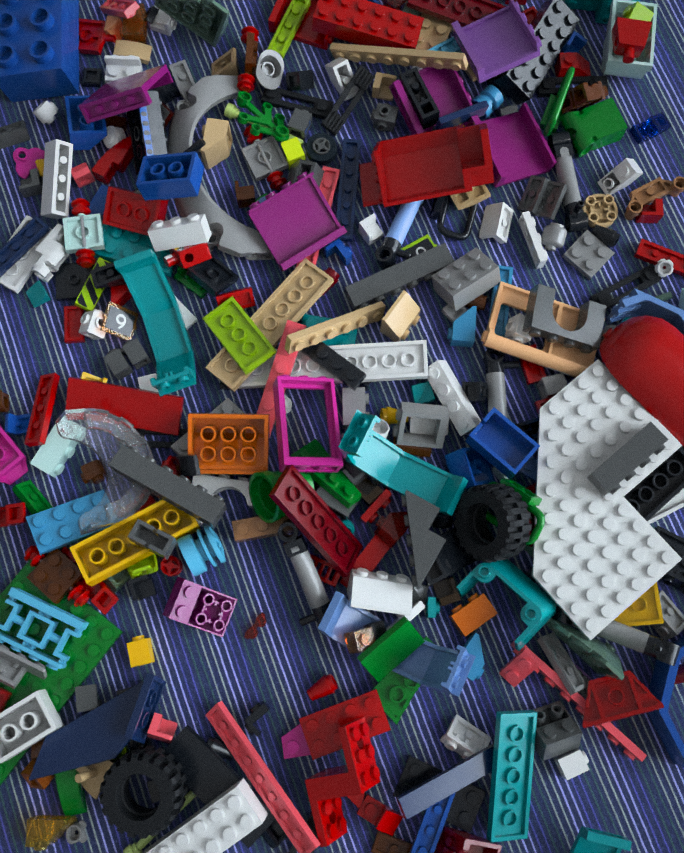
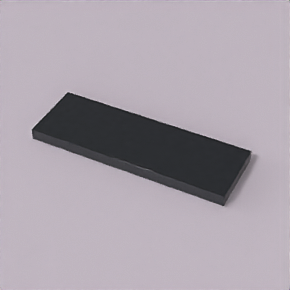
M189 725L165 749L164 754L169 755L171 753L175 757L173 761L176 764L180 762L183 767L180 771L181 774L185 773L187 779L184 784L205 805L242 779ZM253 789L252 791L268 815L263 824L241 839L248 848L275 820V817L262 798Z

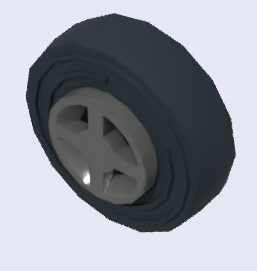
M317 133L308 139L306 155L310 161L316 162L318 165H327L337 155V143L332 136L326 133Z

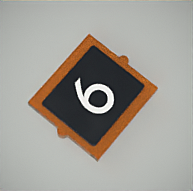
M108 301L106 311L102 315L103 322L100 330L125 341L132 339L134 330L137 329L138 313Z

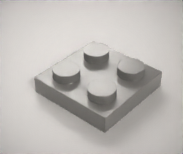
M586 230L562 257L590 280L615 253L590 231Z

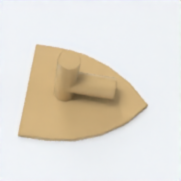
M109 760L75 769L79 772L75 776V781L81 783L84 789L93 798L97 799L101 792L100 785L104 781L103 776L114 762Z

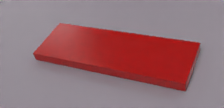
M69 377L65 415L178 436L180 433L184 397L170 394L159 396V392Z

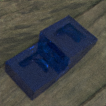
M663 112L650 116L645 122L632 126L629 131L636 142L641 144L660 135L672 126Z

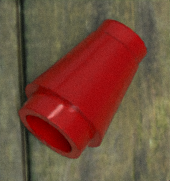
M332 674L323 675L307 690V694L314 701L335 693V690L338 689V684Z

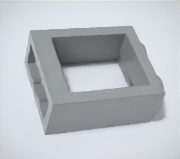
M401 402L400 409L396 410L397 425L393 426L392 432L393 437L396 438V445L442 449L450 417L448 407ZM406 418L436 419L433 435L405 433Z

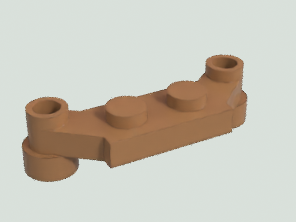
M658 177L631 191L628 195L630 201L626 207L625 218L633 220L635 216L640 214L643 207L652 203L655 198H662L667 194L677 197L684 191V177H676L673 181L663 180L661 177Z

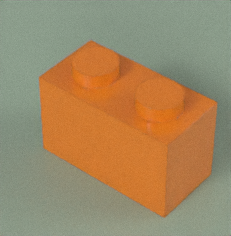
M477 592L467 598L469 601L464 606L459 604L451 610L452 614L449 618L463 637H466L498 614L484 593L479 595Z

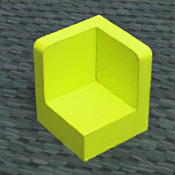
M297 137L281 142V147L289 164V170L296 161L300 159L305 160V153Z

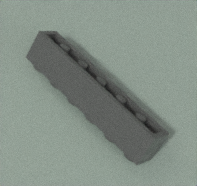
M443 243L346 286L344 293L352 310L355 311L372 303L383 302L390 295L392 297L397 296L406 288L413 289L421 281L425 280V282L432 280L431 276L454 262V259L446 243Z
M122 445L109 463L112 471L213 529L216 527L227 509L226 503H224L225 500L216 494L214 496L208 494V490L203 486H194L183 475L178 477L173 474L174 471L165 465L163 467L157 465V462L149 456H141L140 452L132 446L127 448Z

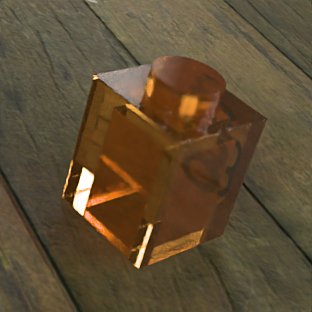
M372 626L344 633L349 654L363 652L375 642Z

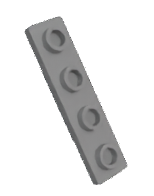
M0 643L1 683L15 689L26 672L43 680L46 679L47 672L42 663L37 661L33 663L27 660V657L22 653L17 652L15 654L9 651L7 646Z

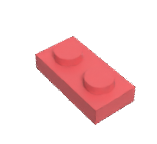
M525 647L500 670L499 674L513 687H516L539 667L542 661Z

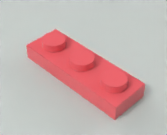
M107 0L99 8L104 14L129 19L136 14V10L140 6L134 0Z

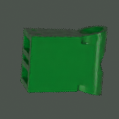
M612 97L584 108L580 112H568L560 118L565 131H568L573 147L579 158L591 150L593 151L620 141L628 128Z

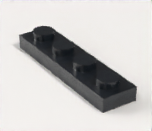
M323 342L300 350L354 391L366 378V373Z

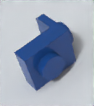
M340 239L332 241L325 246L324 255L326 258L336 253L345 266L352 263L353 253L349 246H345Z
M31 413L23 415L6 414L5 432L16 436L26 435Z

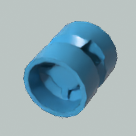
M488 85L471 102L474 105L487 101L489 107L485 115L479 117V119L485 120L493 110H496L503 103L504 99L498 88Z

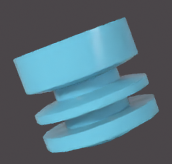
M204 525L206 535H203L199 528L196 529L198 536L196 540L189 533L177 539L181 553L195 577L207 571L206 561L208 560L216 567V556L221 563L226 562L224 547L217 533L208 525Z

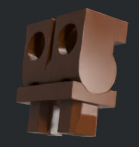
M598 81L588 86V83L584 82L568 90L561 108L562 114L576 110L581 111L606 99V96H608L606 85H602L601 81Z

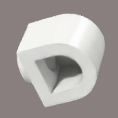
M43 101L32 113L42 124L47 123L49 125L56 119L54 115L59 109L53 102Z
M107 127V136L103 139L107 148H112L126 138L123 128Z

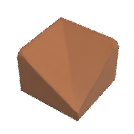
M108 15L104 27L105 34L116 35V40H122L124 26L121 18Z

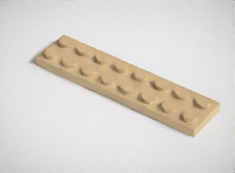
M304 258L250 319L275 348L281 341L287 320L298 322L332 285L334 280L308 259ZM224 347L205 367L233 392L252 373L250 372L248 375H245Z

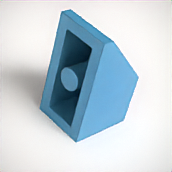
M472 306L453 322L451 328H448L447 339H450V346H473L475 342L477 306Z
M473 632L463 646L469 654L476 656L467 677L471 681L478 680L484 672L483 666L485 665L479 634Z

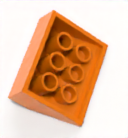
M189 413L188 455H197L201 474L253 475L256 472L268 470L270 414Z

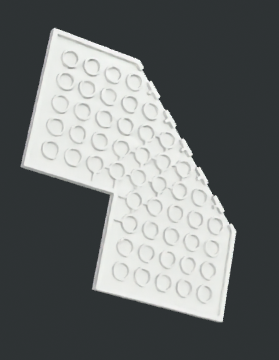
M599 359L539 409L538 444L540 447L538 448L535 494L542 498L540 505L536 507L543 512L545 524L538 539L533 543L532 577L589 641L682 560L624 497L676 452L682 444L620 385ZM652 422L669 439L663 444L666 448L658 455L653 453L649 456L651 461L643 468L638 466L634 470L636 474L630 480L626 481L623 479L619 483L621 488L613 495L609 492L604 496L587 477L647 424ZM534 516V527H535L536 522H537V519H536V517Z

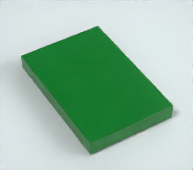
M404 616L362 652L357 659L379 683L425 641Z

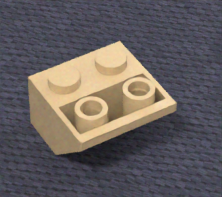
M207 118L206 125L202 127V136L206 145L199 149V152L202 154L201 160L204 162L205 168L211 169L230 156L233 139L228 120Z

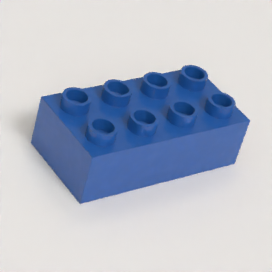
M0 0V89L11 102L79 94V0Z

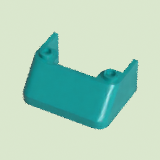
M508 559L490 563L482 562L456 587L459 596L463 598L478 582L489 583L495 577L502 581L526 603L521 609L520 616L521 620L528 627L514 641L516 650L520 651L555 614L556 603Z

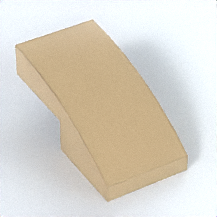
M116 40L113 55L138 56L141 63L148 65L152 46L134 41Z
M486 185L472 187L473 191L453 194L450 197L456 208L461 210L491 197Z

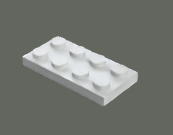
M26 215L11 238L33 218ZM53 229L43 236L0 277L1 285L17 294L21 291L33 273L31 271L40 258L35 249Z

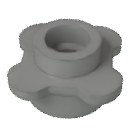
M84 820L79 821V823L69 822L66 825V839L69 844L79 841L81 843L86 842L88 838L85 832L87 824Z

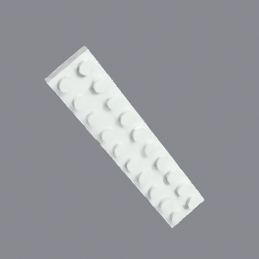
M427 340L328 346L366 373V378L362 382L429 379ZM298 351L290 377L305 375L317 378L325 376L327 378H334V384L343 383L304 353ZM276 354L258 366L238 389L265 388Z

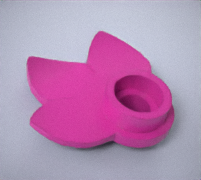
M20 147L15 149L13 159L16 162L17 174L21 178L27 179L30 174L29 170L37 168L35 161L44 159L45 151L40 148L26 149ZM20 154L26 155L24 158L19 157Z

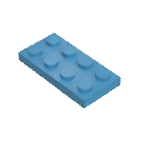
M104 489L26 517L40 555L91 537L118 523Z

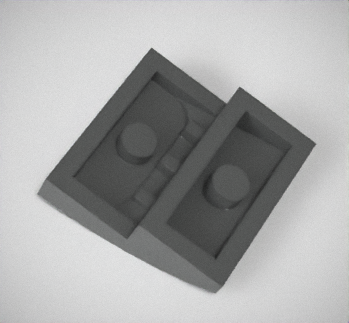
M531 175L517 209L523 212L529 211L531 215L554 221L568 186L565 183L549 181L546 177Z

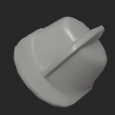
M269 49L263 51L259 56L256 65V77L263 87L274 90L281 83L284 61L279 53Z

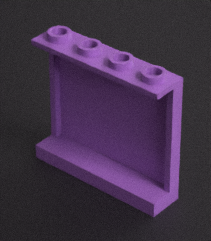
M508 0V6L464 27H461L458 20L451 23L454 38L461 51L465 53L467 61L479 83L540 56V47L542 46L540 37L535 36L533 26L527 23L526 15L524 12H520L517 1Z

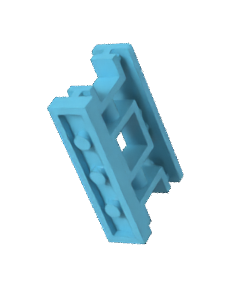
M11 587L7 594L9 598L6 599L5 603L13 606V609L5 624L0 622V630L10 631L13 624L16 623L21 626L16 637L24 641L22 642L0 631V643L6 642L11 645L10 648L12 650L28 653V657L32 660L39 662L41 659L47 662L46 666L50 669L57 671L58 668H66V662L69 661L70 656L62 653L70 635L81 638L82 632L86 630L89 622L20 588ZM16 600H20L38 609L39 612L30 610L26 619L19 616L18 614L23 604ZM35 617L50 624L41 642L26 635ZM52 617L74 627L75 630L66 628L62 636L54 633L59 622L53 620ZM49 641L58 644L52 655L60 659L58 660L36 649V647L45 649Z

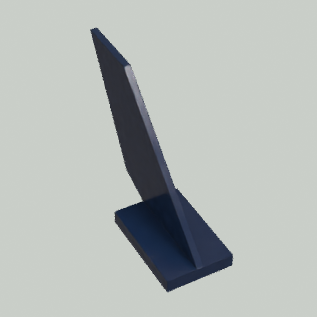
M147 673L143 682L46 736L29 781L116 759L130 740L145 744L147 732L153 715L157 710L166 681L156 675Z

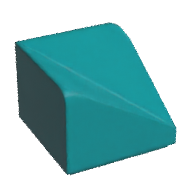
M429 381L411 386L410 390L414 403L428 404L434 402L435 397Z

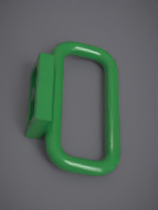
M572 66L568 68L557 96L551 94L539 126L544 129L543 135L546 137L551 132H556L559 126L560 118L563 115L561 108L575 73V68Z
M501 478L500 483L514 488V492H518L522 496L521 500L526 502L528 506L527 511L532 513L537 519L529 541L525 542L526 545H531L536 542L545 524L543 512L536 507L540 505L542 498L514 480ZM489 482L488 484H497L498 482ZM487 511L486 520L498 528L497 518Z

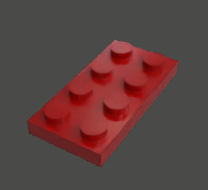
M377 689L299 718L312 760L343 749L338 727L357 718L365 717L366 723L369 726L370 738L391 730Z

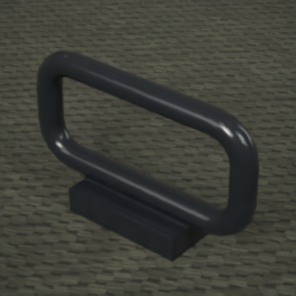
M450 195L434 198L429 218L434 220L438 218L437 229L441 235L458 241L467 239L472 231L478 203L470 206L464 232L456 233L444 227L451 198Z

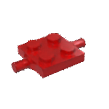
M79 18V53L101 55L105 42H116V35L105 34L104 32L106 21Z

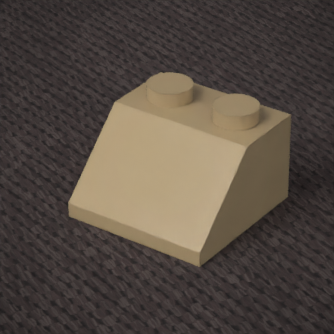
M403 290L381 322L380 332L394 342H399L401 339L405 340L410 334V327L412 325L416 326L421 318L419 316L421 309L405 290Z

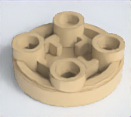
M593 194L584 201L583 210L587 213L589 227L594 228L596 225L608 228L616 220L618 207L612 195Z

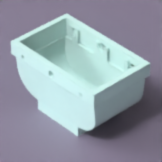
M612 0L606 38L603 44L601 66L603 74L641 79L646 72L651 71L654 59L658 4L639 2L654 13L650 21L652 26L640 57L634 58L632 63L626 64L622 61L623 56L613 53L612 28L617 17L623 18L622 13L624 9L637 1Z

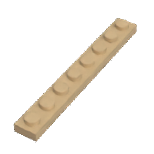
M331 43L330 51L335 59L341 57L353 62L363 61L371 64L410 65L420 68H446L455 71L467 70L468 67L465 53L342 43Z

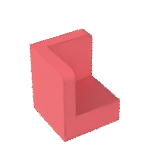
M86 162L71 169V174L79 188L95 181Z
M155 712L147 732V737L170 744L178 724L163 719L162 714Z

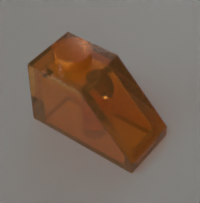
M140 3V8L136 10V14L132 18H123L120 36L124 40L147 44V21L145 20L147 12L144 3Z

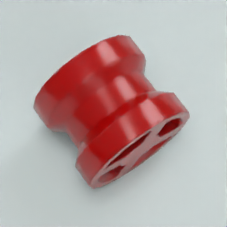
M169 556L168 560H162L161 570L165 575L172 577L182 572L183 564L179 558Z

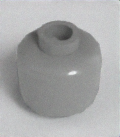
M551 222L550 225L544 227L541 238L546 250L556 251V248L564 246L567 236V230L564 229V225Z

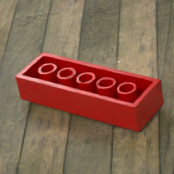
M318 0L313 15L312 31L358 45L416 49L424 18L367 0Z

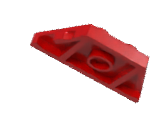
M628 670L623 672L625 677L622 680L605 676L588 681L582 725L583 728H588L663 709L664 705Z

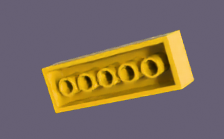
M162 499L69 548L86 584L92 587L155 554L149 549L147 550L133 543L128 538L138 519L154 526L156 530L159 529L175 537L176 540L188 533L190 535L195 533L198 528L200 529L196 519Z

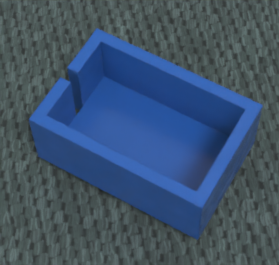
M495 407L465 440L469 446L509 480L517 474L540 447L538 443Z

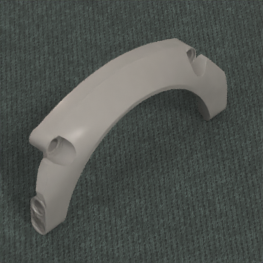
M205 76L188 90L186 95L188 100H180L176 104L167 137V153H183L192 146L195 128L204 114L225 100L237 98L240 91L237 88L238 76ZM202 183L197 197L173 198L181 218L187 217L192 213H198V215L205 213L212 233L209 239L211 243L207 242L210 252L217 246L218 250L236 257L245 256L247 260L274 259L259 232L238 222L223 211L213 201Z

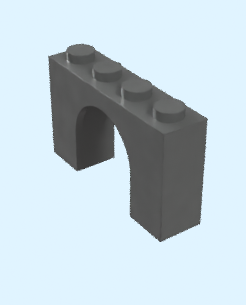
M537 284L530 289L522 332L529 333L531 337L545 338L546 341L551 343H561L566 348L580 349L582 353H591L600 348L606 305L591 300L581 305L577 326L574 331H568L560 327L553 316L556 289L542 284Z

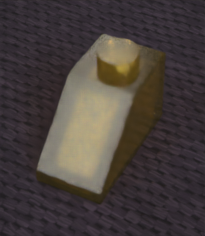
M36 815L27 819L25 847H34L35 851L46 850L47 846L55 843L66 832L67 828L73 825L77 820V816Z

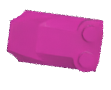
M0 424V482L12 485L28 472L25 454Z

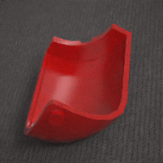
M648 315L631 317L614 329L610 327L602 335L604 339L600 343L599 350L609 372L620 385L684 446V335L664 319Z

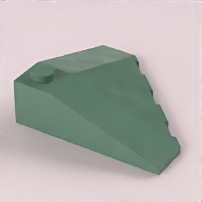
M155 0L156 7L214 48L226 31L229 11L215 0Z
M550 618L545 624L597 674L619 680L625 677L620 659L614 653L616 650L609 643L606 642L604 644L595 638L589 641L582 632L553 618Z

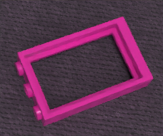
M289 375L277 376L273 383L280 472H283L286 466L292 464L298 472L338 473L343 467V457L338 448L341 439L334 378H327L325 376L313 378L305 375L299 377H290ZM284 389L324 390L331 457L289 456Z

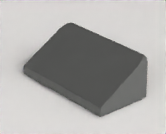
M24 120L0 127V149L30 140Z

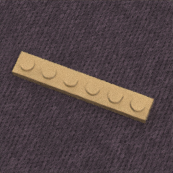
M380 301L289 334L286 337L285 350L288 354L300 351L303 348L316 345L319 342L332 339L335 336L348 333L359 327L362 328L367 324L378 322L383 318L386 305Z

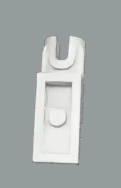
M59 223L35 249L40 258L31 271L35 272L34 274L39 279L47 283L54 276L51 272H57L69 256L64 247L63 225Z

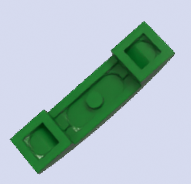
M75 769L55 774L59 799L65 816L87 812L85 790H81V784L75 781V776L79 774Z

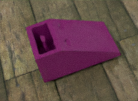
M177 577L162 615L223 637L238 599Z

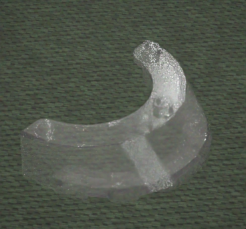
M96 408L64 410L55 421L58 434L64 439L80 442L92 449L101 459L107 476V486L103 498L98 505L82 514L78 520L80 533L83 535L129 518L145 504L151 494L149 491L115 473L110 468L109 463L122 445L127 448L132 446L140 452L141 456H149L153 459L154 457L144 436H141L133 428L134 425L122 416L117 417L107 410Z

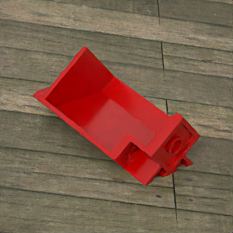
M486 123L467 127L458 125L378 141L371 154L372 162L359 164L363 207L383 204L384 207L469 192L473 191L472 187L494 183L491 147Z

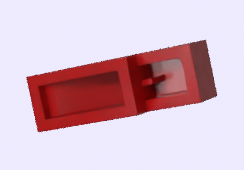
M129 136L114 145L97 161L91 169L96 180L108 185L117 171L125 172L133 159L131 137Z

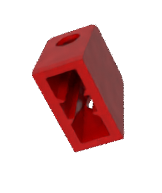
M617 17L612 28L613 53L623 56L622 61L626 64L632 63L634 58L640 57L645 48L652 22Z

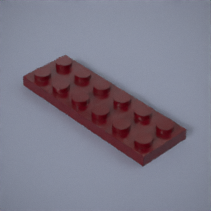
M408 0L406 5L408 8L449 23L458 20L461 27L506 7L491 0Z
M292 464L286 466L270 492V498L341 577H348L363 547L362 544Z

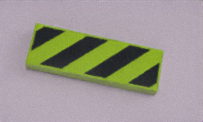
M99 257L92 270L110 264V262ZM91 273L74 303L75 306L86 311H93L105 289H96L94 287Z

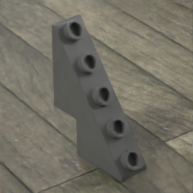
M406 490L405 495H401L402 507H406L407 514L403 515L404 525L409 527V534H406L407 546H411L412 554L409 555L410 567H414L415 575H411L412 585L419 590L444 546L446 539L429 530L440 508Z

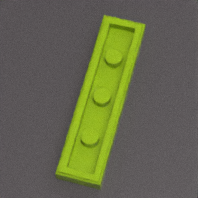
M310 0L291 1L267 50H274L281 55L282 59L284 58L311 5Z

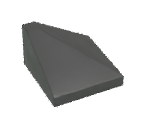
M421 585L419 590L417 587H413V604L422 601L425 605L428 586Z

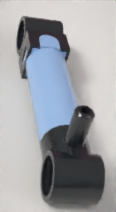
M426 200L400 205L382 245L375 252L381 269L384 270L396 265V256L405 259L412 257L411 252L401 250L400 248L419 207L423 206Z

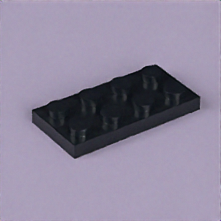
M409 755L393 796L398 797L443 772V770ZM469 784L455 792L446 821L465 831L471 832L486 791Z

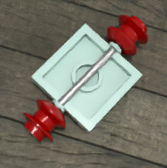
M76 198L71 202L74 217L63 218L65 250L67 254L76 253V257H78L76 263L83 268H89L96 263L95 258H93L95 256L94 250L105 249L102 218L100 213L90 214V202L88 200Z

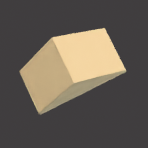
M233 47L211 63L212 75H239L236 48Z

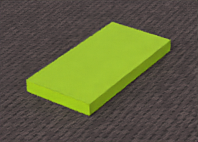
M233 296L202 318L245 375H248L277 353Z

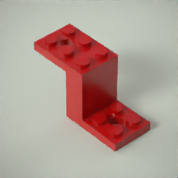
M365 717L357 718L338 727L347 765L326 768L305 779L317 837L321 844L320 847L329 846L347 833V821L343 815L341 797L362 794L381 782L380 770L376 765L375 750L371 744L369 726L366 723Z

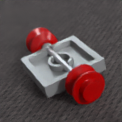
M251 125L247 126L243 135L247 138V143L251 145L242 148L241 152L256 182L267 177L266 180L268 183H271V189H282L281 186L287 181L286 178H281L283 176L282 171L289 168V164L273 136L261 140L263 133H260L259 136H254L250 133Z

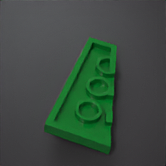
M317 439L291 454V457H330ZM341 469L338 473L305 472L310 474L316 483L347 509L358 502L362 496Z
M427 636L423 638L424 640L433 643ZM391 671L371 690L377 689L385 713L397 725L420 684Z

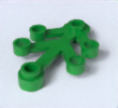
M239 91L236 98L237 105L241 108H247L255 116L240 112L237 121L241 124H247L248 121L253 122L250 133L254 136H259L260 133L273 136L278 142L287 141L290 135L288 128L284 126V115L275 114L274 123H272L271 112L273 106L270 103L264 102L261 108L262 112H260L251 103L252 96L246 91Z

